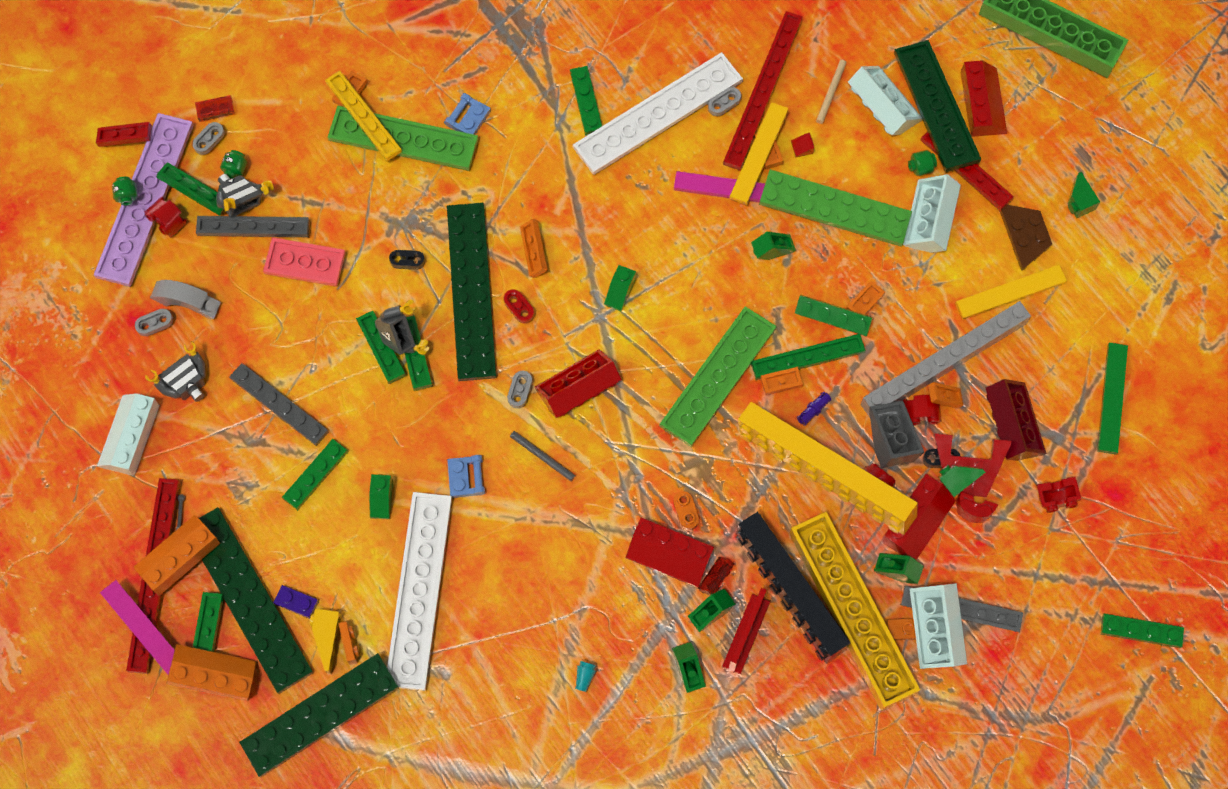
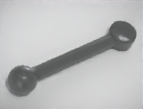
M183 494L177 497L179 509L176 530L181 527L183 501L185 500Z

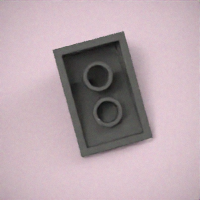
M898 401L869 407L874 451L881 468L915 462L924 453V450L904 402Z

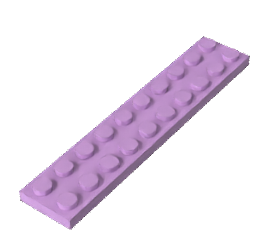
M160 113L157 114L151 130L150 141L146 142L132 180L137 185L138 197L131 205H121L94 272L95 278L131 287L156 223L155 221L150 222L146 218L144 211L160 197H163L165 200L170 187L156 178L157 173L167 162L176 168L178 167L194 126L192 121Z

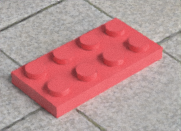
M272 237L263 272L267 275L337 287L346 252L343 249Z

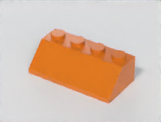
M194 515L138 562L134 569L149 587L160 596L216 548L220 542L201 520Z
M176 644L166 684L247 701L256 661Z

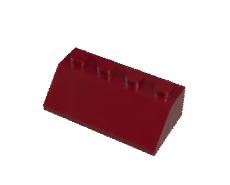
M1003 379L986 387L987 400L991 405L992 417L998 429L997 434L1001 440L1012 441L1005 456L1006 459L1019 461L1047 454L1025 382Z

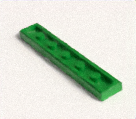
M856 334L753 360L751 367L755 380H760L761 375L795 367L803 369L863 354L866 350L861 335Z
M1110 342L1107 345L1097 452L1118 454L1128 345Z

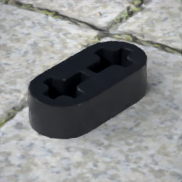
M394 250L389 255L390 264L396 269L418 270L425 265L424 255L420 251ZM397 256H400L401 260L396 263L395 259ZM415 257H419V261L415 264L413 260H415Z
M937 449L927 450L923 456L924 465L928 468H941L940 459H935L934 463L927 459L930 455H933V458H939ZM951 449L952 455L960 456L957 450Z

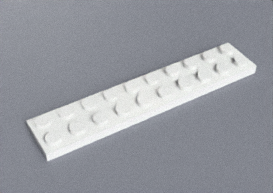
M721 52L573 144V149L591 173L595 175L702 108L717 94L729 87H735L742 83L743 78Z
M417 492L412 494L387 666L400 689L426 691L452 496Z

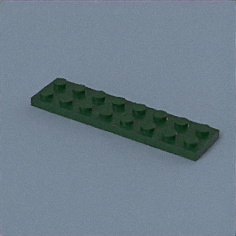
M929 40L895 49L894 55L945 172L980 163V154Z
M377 653L239 743L257 775L262 777L399 689V686L381 656Z

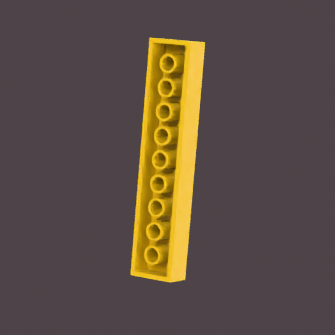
M750 402L738 418L742 439L755 443L763 452L768 451L773 454L777 461L786 462L795 472L800 471L805 474L808 480L820 483L826 491H833L838 494L842 501L851 502L860 512H867L872 515L871 517L876 522L885 523L894 533L904 535L916 519L918 506L916 501L753 402Z
M827 512L792 527L789 535L831 616L850 641L848 649L880 710L883 711L916 695L920 688Z

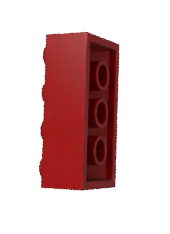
M983 60L964 62L960 73L971 136L1007 134L997 68Z
M598 349L535 386V389L548 410L555 418L566 415L571 409L581 406L588 399L598 396L603 390L615 386L622 379L614 362Z
M925 474L910 496L911 499L918 503L917 517L907 532L903 535L888 529L881 541L900 555L911 556L915 560L918 559L956 501L942 483L928 474Z
M641 517L625 558L699 588L712 557L714 547Z

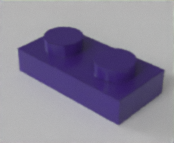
M282 585L273 603L310 619L319 601Z

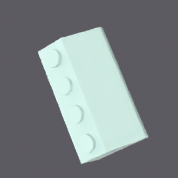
M862 66L848 81L852 86V91L861 97L862 103L871 109L873 116L878 121H881L885 126V131L890 135H901L923 120L921 115L879 66Z
M948 174L918 180L911 208L912 213L903 243L905 247L930 253L946 251L961 186Z
M140 394L122 396L97 467L135 476L160 406L155 398Z
M957 583L910 588L920 669L954 667L967 664Z

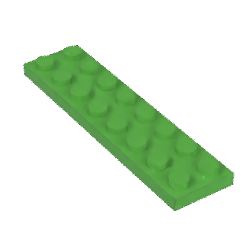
M337 106L327 137L328 141L378 151L346 108ZM374 113L401 148L402 152L398 156L467 171L470 170L479 139L478 135Z
M771 169L769 170L759 205L901 247L912 211Z
M745 306L661 421L659 427L692 447L752 361L774 333L777 326Z

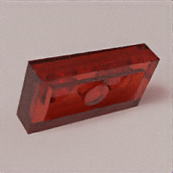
M231 95L195 102L199 122L235 114Z
M718 557L697 589L708 595L717 592L725 577L730 574L731 568L735 563L730 559Z

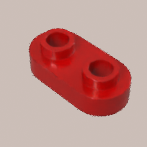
M515 289L508 290L505 293V306L520 323L532 321L534 309L525 297ZM511 299L517 300L515 303L510 302ZM522 313H528V315L523 317Z

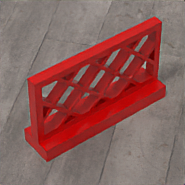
M761 588L758 596L751 595L722 665L723 669L741 675L770 604V601L764 599L766 589Z

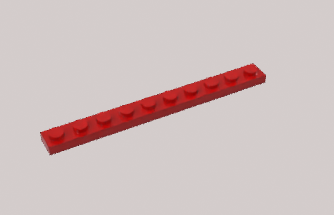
M788 11L785 12L725 156L723 165L741 170L803 16Z
M159 478L146 556L172 533L180 485L179 480ZM142 579L137 606L156 627L161 595L158 596ZM132 633L126 671L148 674L151 654Z

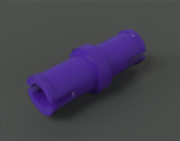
M822 392L813 402H809L807 408L797 416L798 422L806 426L815 415L818 416L821 413V409L831 401V397L827 393Z

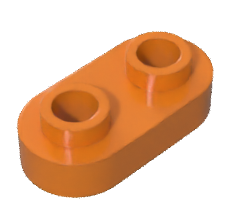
M678 492L674 497L673 504L680 526L685 530H693L699 522L693 498L688 492ZM685 498L687 502L681 503L680 499ZM691 516L693 520L689 522L685 518Z

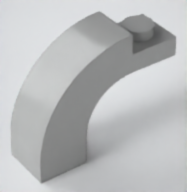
M173 280L157 281L150 296L151 299L164 306L178 305L186 307L210 320L215 318L221 303L208 296L207 292L199 288Z

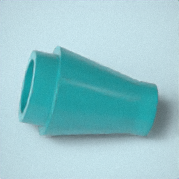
M580 661V665H577L575 689L587 692L596 673V665Z

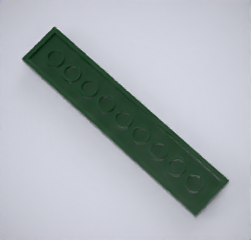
M484 202L447 205L458 382L495 379L496 366Z
M217 507L199 518L220 542L202 561L220 593L223 594L225 602L276 692L280 694L313 674V671L222 512Z

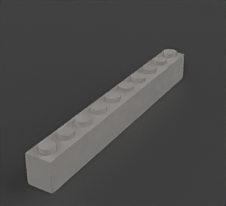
M1020 301L863 397L861 402L862 408L870 417V406L898 402L910 397L1026 325L1031 315Z

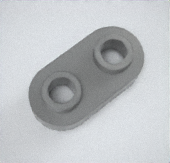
M729 87L711 98L708 103L710 114L721 116L738 105L741 100L740 91L735 87Z
M212 122L193 140V148L196 153L205 155L222 140L225 134L222 125Z
M167 309L156 310L138 318L135 322V329L141 336L152 335L170 327L173 323V316ZM167 318L165 322H161V320ZM144 326H149L148 329L143 330Z
M518 371L513 377L507 396L508 403L513 408H522L527 402L532 386V377L527 371ZM521 380H525V381H526L525 384H520L519 382H520ZM516 397L521 398L519 402L514 401Z

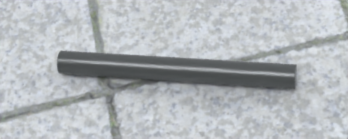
M513 431L510 437L569 481H573L576 475L517 432Z

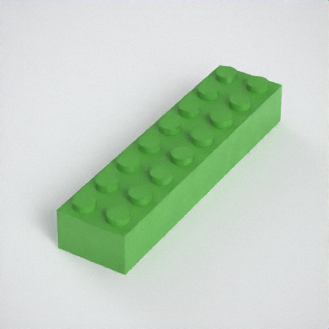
M984 0L979 15L1106 78L1111 74L1129 41L1049 0Z

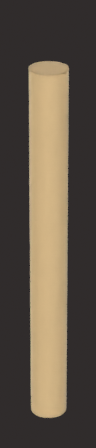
M845 60L839 61L816 120L819 124L824 122L847 62Z

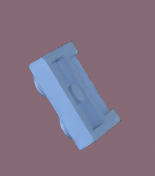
M463 93L460 97V102L450 117L445 119L444 124L455 131L476 135L491 112V108ZM469 105L470 108L460 123L455 122L465 106Z
M482 455L447 459L450 496L452 498L485 494L481 471ZM473 464L474 488L469 487L468 465Z

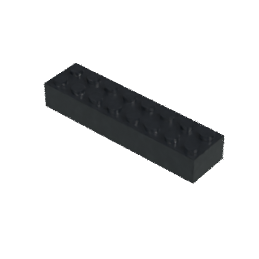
M757 511L740 522L737 526V536L735 537L741 547L744 546L747 549L748 558L752 563L756 562L759 567L758 572L763 579L767 578L770 582L769 587L775 595H779L783 608L791 612L794 624L798 628L801 627L805 632L803 634L804 638L809 644L814 645L817 657L821 661L824 660L827 664L848 649L850 641Z

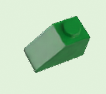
M1079 172L1074 180L1067 203L1069 211L1076 218L1096 210L1100 204V200L1082 172Z
M767 231L751 242L757 259L771 260L796 251L790 234Z
M618 265L604 302L605 306L622 312L636 281V271Z
M947 465L939 471L941 475L938 478L955 497L986 472L982 468L960 465H952L950 467Z
M371 474L369 491L370 518L390 519L393 492L391 475Z
M880 553L874 572L902 583L918 584L924 566L911 556Z
M722 589L711 594L688 615V618L696 629L701 632L724 616L736 603L727 591Z
M689 642L672 648L686 693L706 687L699 659L692 643Z

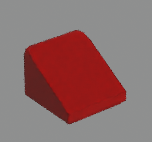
M810 132L791 140L795 157L814 153V144Z

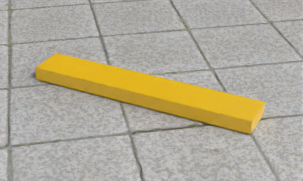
M341 71L325 80L332 92L386 161L402 152L399 145Z
M771 102L730 194L731 200L745 205L748 204L788 113L787 107Z
M1060 265L958 300L955 305L962 320L1060 286L1065 284L1067 280Z

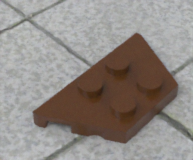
M1007 205L1000 211L1020 269L1023 271L1052 246V241L1041 211Z

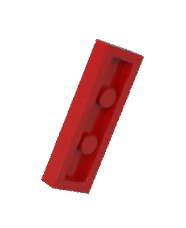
M150 122L100 127L97 129L96 144L98 147L150 141L152 125Z

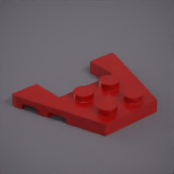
M934 433L941 470L947 465L950 467L952 465L982 468L986 473L961 492L972 496L987 497L1012 441L993 439L990 459L951 455L953 435Z

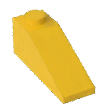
M315 609V613L310 618V626H312L324 670L327 674L332 675L340 630L338 623H341L342 615L337 611Z

